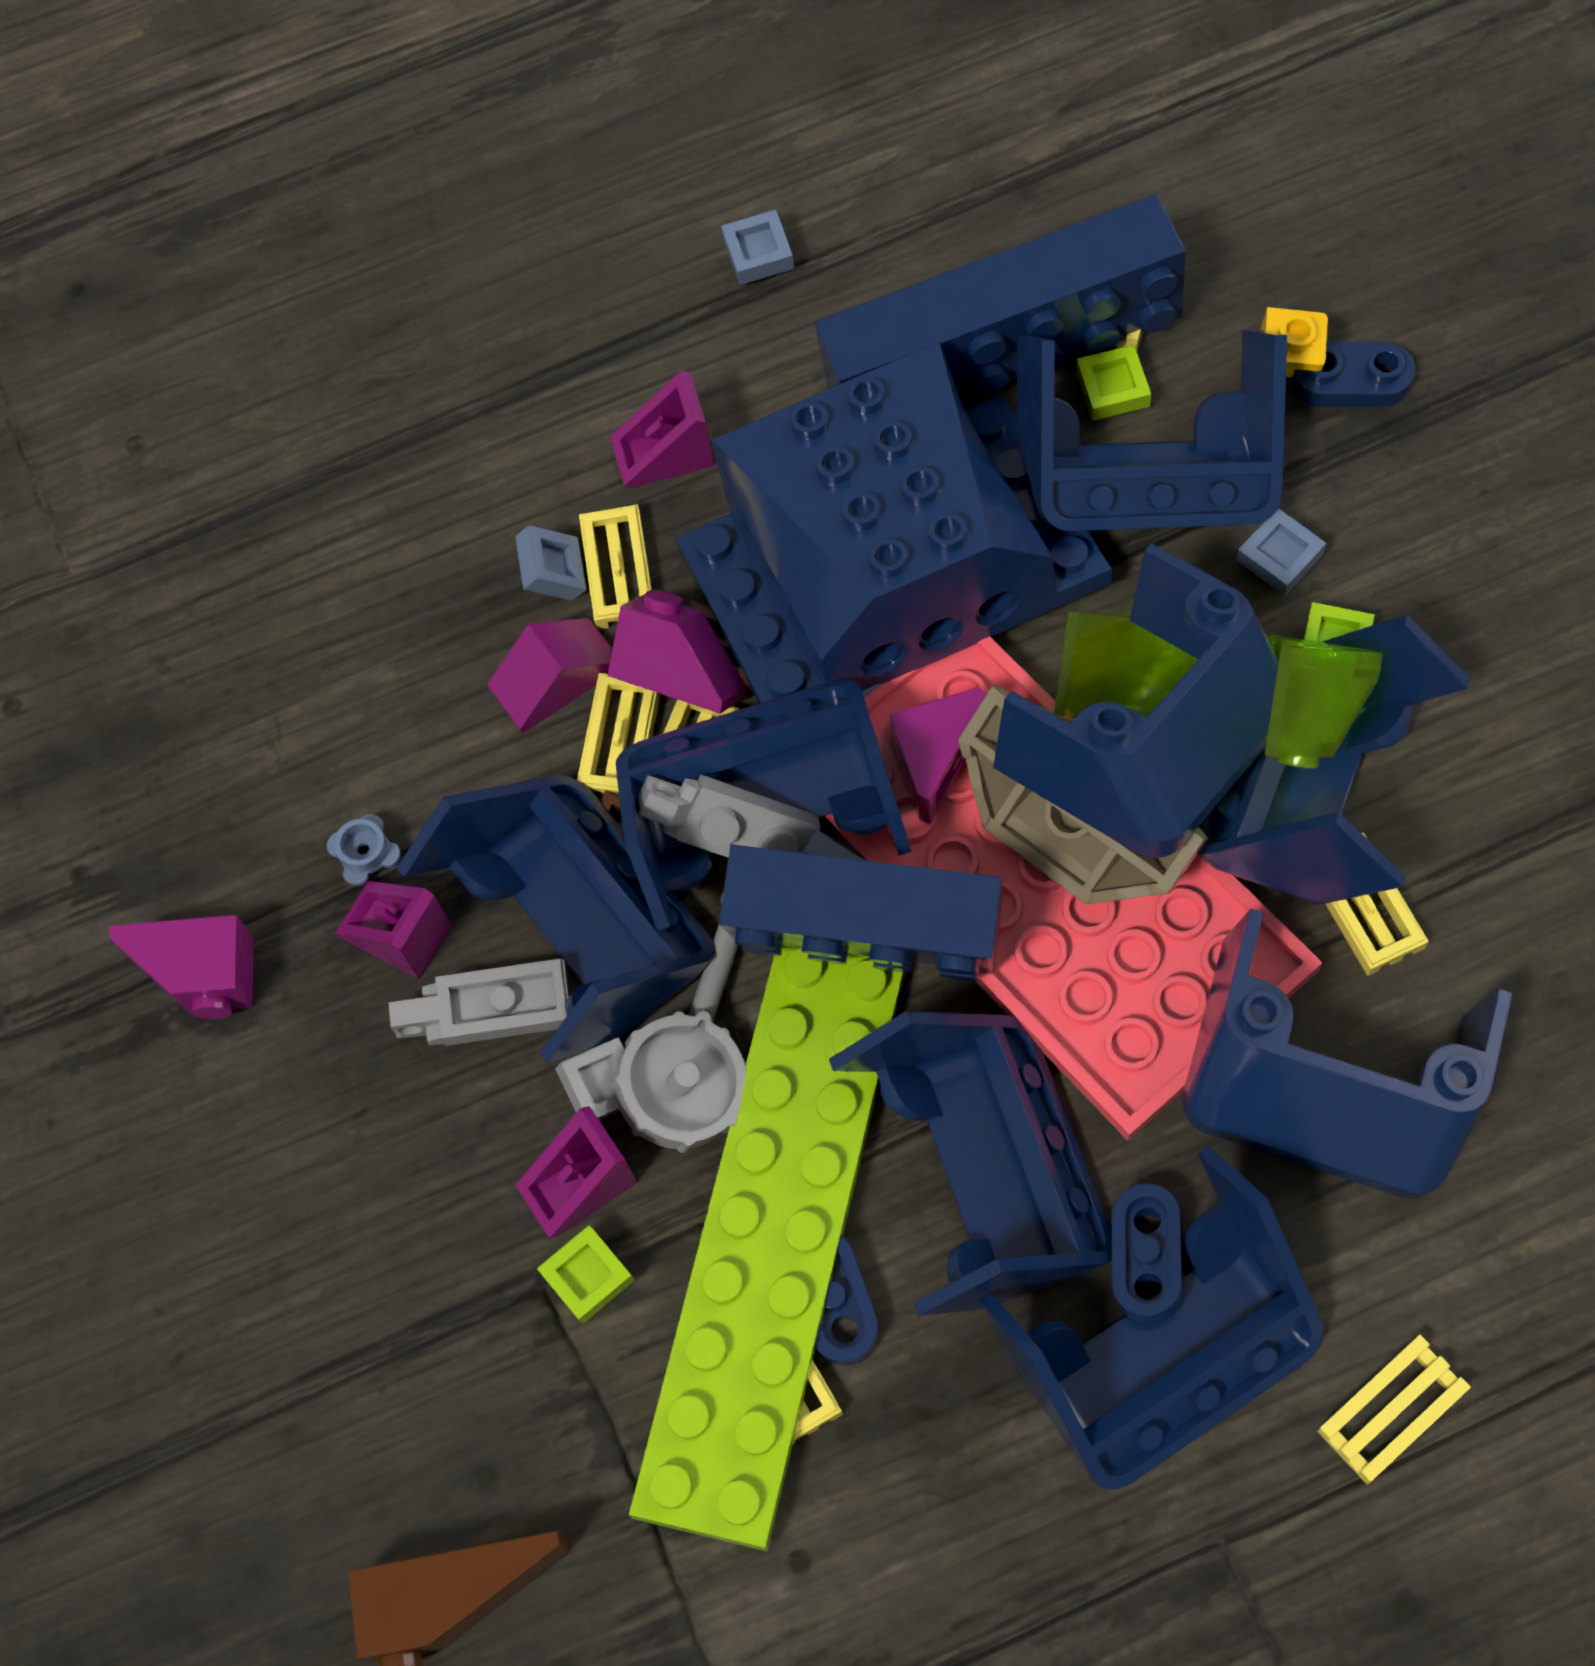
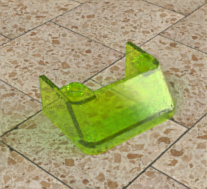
M1068 611L1054 714L1077 716L1083 709L1092 704L1113 702L1124 705L1147 718L1198 659L1130 622V616ZM1265 633L1279 661L1265 755L1279 757L1278 763L1285 765L1318 768L1320 757H1334L1378 682L1383 652Z

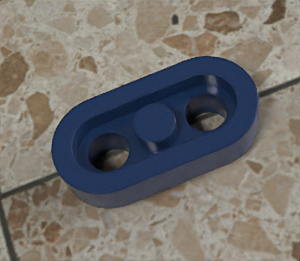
M1326 342V360L1324 365L1331 367L1332 371L1322 372L1295 369L1290 381L1296 396L1303 402L1313 406L1388 407L1401 402L1408 395L1415 374V365L1409 353L1395 344ZM1375 366H1386L1391 368L1393 371L1382 372L1378 370Z
M1150 1183L1134 1185L1125 1190L1117 1198L1112 1210L1113 1292L1121 1310L1132 1320L1144 1324L1160 1323L1173 1316L1181 1306L1184 1297L1183 1219L1176 1199L1168 1190ZM1153 1216L1161 1220L1159 1228L1152 1233H1142L1137 1229L1138 1223L1145 1217ZM1146 1282H1157L1162 1286L1160 1294L1154 1299L1146 1300L1138 1296L1139 1288Z
M840 1235L836 1268L829 1283L824 1304V1315L822 1323L819 1325L815 1347L829 1362L841 1366H850L864 1361L873 1353L879 1341L880 1326L856 1256L847 1240ZM842 1319H851L858 1324L857 1336L848 1343L838 1342L833 1336L834 1326Z

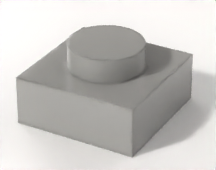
M619 1037L564 1060L555 1068L576 1113L580 1108L590 1106L600 1121L620 1112L615 1094L610 1089L614 1081L618 1060L624 1051Z

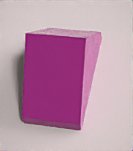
M681 370L610 436L622 481L626 487L635 488L714 466L706 422L691 372Z
M589 618L528 624L487 685L523 734L596 686L599 673L608 674L612 648Z
M978 688L889 715L891 742L917 815L920 820L930 825L966 760L962 756L958 739L987 695V692Z
M368 881L335 934L344 941L420 979L452 925L435 895L425 888Z
M587 1106L577 1111L515 1186L549 1239L561 1235L637 1184V1181L626 1160L591 1107Z

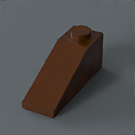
M554 1531L348 1571L357 1660L372 1664L379 1663V1666H423L422 1654L445 1649L570 1553L568 1538L560 1532Z

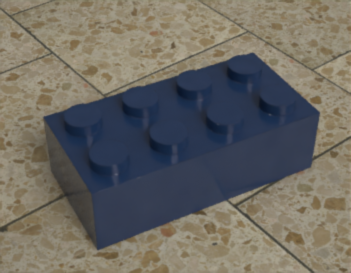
M730 844L719 925L735 939V944L743 946L742 951L752 954L781 956L783 946L802 948L801 952L808 954L807 959L816 962L845 965L847 964L848 954L869 956V961L873 962V968L912 973L913 962L936 965V969L939 970V976L978 981L979 971L994 972L1003 901L1002 877Z

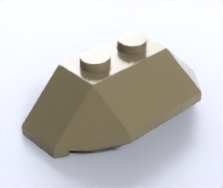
M992 686L958 739L962 756L967 761L970 783L983 828L1085 904L1170 893L1208 839L1198 827L1181 848L1169 856L1161 858L1141 856L994 769L993 764L1004 699L1010 692L998 686ZM1043 708L1044 710L1055 715L1056 717L1067 722L1068 724L1072 722L1063 716H1060L1050 710Z

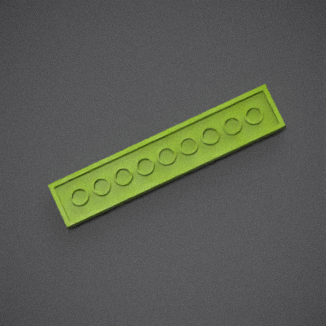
M783 946L782 955L774 956L746 1062L740 1111L736 1117V1124L729 1127L629 1516L635 1520L763 1551H768L794 1442L795 1429L808 1384V1374L814 1359L819 1325L822 1323L826 1295L836 1267L840 1235L843 1237L880 1082L876 1072L833 1071L829 1058L895 1018L906 974L873 968V962L869 961V956L848 954L847 964L845 965L808 960V954L802 953V948Z

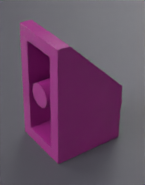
M661 590L647 591L646 594L621 605L608 670L609 677L719 714L744 699L746 686L702 611L682 605L683 600L680 596Z
M237 915L109 926V938L187 1012L192 1013L193 1016L202 1019H222L229 1017L232 1014V1010L252 1008L253 935Z

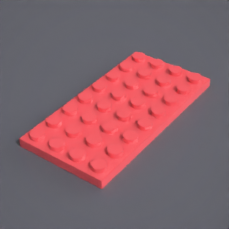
M988 637L918 670L915 669L888 681L864 698L912 852L899 856L889 823L874 833L860 835L852 831L840 829L836 825L832 813L819 817V819L853 853L867 861L1002 877L1003 901L994 972L979 971V979L975 982L1008 1016H1014L1018 1019L1041 1048L1042 1052L1117 1131L1129 1141L1184 1092L1223 939L1250 909L1263 912L1264 914L1248 976L1276 985L1289 999L1320 971L1322 962L1235 876L1212 868L1198 854L1173 890L1168 894L1085 904L983 828L971 787L966 760L931 825L920 820L891 742L890 714L973 688H978L988 693L992 686H998L1006 691H1013L1032 703L1063 716L1070 721L1074 720L991 637Z

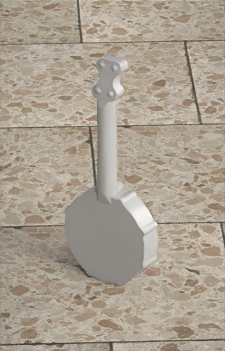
M718 925L713 940L715 947L714 956L703 970L689 1014L684 1015L683 1012L677 1011L674 1015L657 1019L640 1030H634L625 1042L626 1047L618 1060L614 1081L610 1086L611 1091L615 1094L620 1112L632 1128L631 1132L634 1136H641L649 1142L662 1147L677 1149L680 1153L706 1144L721 1133H727L729 1127L736 1124V1117L740 1112L746 1065L740 1050L729 1036L730 1032L728 1029L720 1028L713 1024L739 946L735 944V939L720 925Z

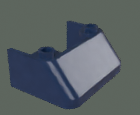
M1242 330L1241 391L1215 393L1207 397L1199 405L1194 416L1193 442L1079 445L1080 427L1076 412L1065 401L1054 398L1055 341L1030 335L1018 336L1017 434L1039 515L1048 524L1064 531L1252 525L1269 519L1280 505L1283 490L1287 335L1259 330Z
M1151 543L1144 551L1129 621L1198 659L1196 663L1147 718L1124 705L1113 702H1100L1083 709L1068 724L1011 691L1004 699L993 768L1131 851L1145 857L1161 858L1169 856L1181 848L1284 726L1289 716L1294 695L1292 687L1248 599L1235 588Z
M1408 614L1277 657L1293 690L1294 698L1289 716L1284 726L1198 826L1208 839L1197 854L1212 868L1314 904H1326L1403 887L1406 875L1341 813L1363 753L1388 748L1398 743L1408 731L1409 721L1416 703L1468 689L1470 678Z
M852 680L826 682L639 741L622 751L616 759L624 844L658 931L670 927L666 892H684L698 886L704 879V876L710 871L713 861L710 851L676 840V838L663 832V824L639 814L638 795L648 775L678 786H682L685 778L698 780L699 776L703 775L813 813L818 818L832 813L835 823L840 829L852 831L860 835L874 833L889 823L899 856L912 852L861 687Z
M555 775L444 796L397 866L398 871L403 877L450 868L460 880L462 887L469 894L477 898L500 900L514 896L584 984L575 988L568 997L565 1004L567 1017L540 1052L547 1063L590 1050L615 1038L622 1037L698 977L715 953L714 943L710 935L673 891L666 892L670 927L657 930L625 847L623 829L590 789L579 781L567 776Z
M1250 909L1223 939L1183 1092V1109L1190 1123L1199 1131L1403 1198H1419L1440 1187L1446 1180L1490 1095L1512 993L1498 989L1463 1015L1457 1043L1440 1047L1430 1054L1422 1065L1418 1084L1414 1085L1288 1044L1293 1024V1009L1288 997L1276 985L1248 976L1264 914L1263 912Z
M905 1011L829 1058L833 1071L876 1072L881 1084L882 1098L892 1111L909 1120H927L969 1234L970 1240L964 1241L952 1248L948 1255L947 1278L949 1284L914 1302L919 1316L981 1310L984 1308L979 1300L990 1292L1000 1303L1087 1274L1112 1260V1231L1041 1048L1016 1017L1008 1015Z
M1210 1146L1200 1151L1198 1155L1219 1199V1203L1201 1214L1186 1233L1184 1251L1192 1271L1184 1276L1183 1301L1173 1316L1160 1323L1144 1324L1134 1321L1126 1315L1085 1344H1082L1078 1335L1065 1323L1058 1321L1045 1322L1026 1333L991 1292L979 1300L1021 1378L1082 1467L1099 1486L1106 1489H1119L1142 1477L1309 1361L1317 1352L1323 1339L1324 1327L1268 1198ZM1158 1293L1157 1295H1155V1296L1152 1297L1151 1299L1156 1298L1160 1293Z

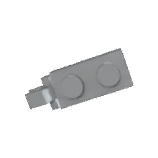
M648 775L638 795L639 814L663 824L662 828L665 834L683 843L725 857H729L730 844L805 853L803 850L816 829L820 830L821 828L818 816H815L813 813L700 775L698 780L685 778L682 786Z
M553 959L435 977V983L422 986V998L388 1002L390 1025L397 1038L427 1036L428 1045L444 1044L445 1046L557 1030L567 1017L565 1004L570 996L567 966L564 959Z

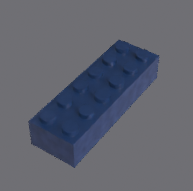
M1154 194L818 320L814 324L828 389L939 342L960 398L964 400L977 394H993L1001 390L1007 383L1017 380L1018 336L1030 335L1054 340L1055 370L1063 362L1083 354L1107 351L1120 340L1126 339L1129 333L1141 330V333L1144 331L1149 333L1160 331L1168 327L1174 320L1182 318L1186 251L1158 195Z

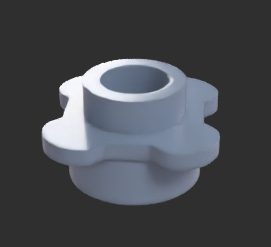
M368 814L361 817V819L351 820L345 823L338 832L332 834L328 839L327 850L332 857L339 858L344 867L343 877L350 885H364L372 873L383 867L392 868L400 860V848L397 844L388 841L383 833L385 824L377 815ZM361 846H369L368 853L364 855L358 853Z

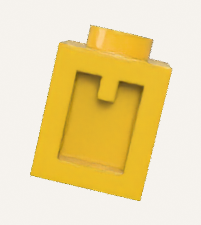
M1267 307L1260 331L1287 335L1286 377L1292 378L1295 369L1321 371L1326 360L1328 317L1325 313Z

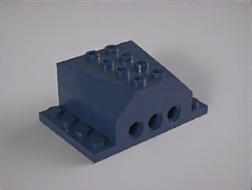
M939 342L712 439L730 514L675 537L679 552L707 606L711 609L717 625L758 703L834 680L855 681L860 685L862 691L879 683L882 685L1112 583V569L1088 531L1060 530L1045 522L1039 515L1017 434V418L1003 396L1001 395L965 411Z

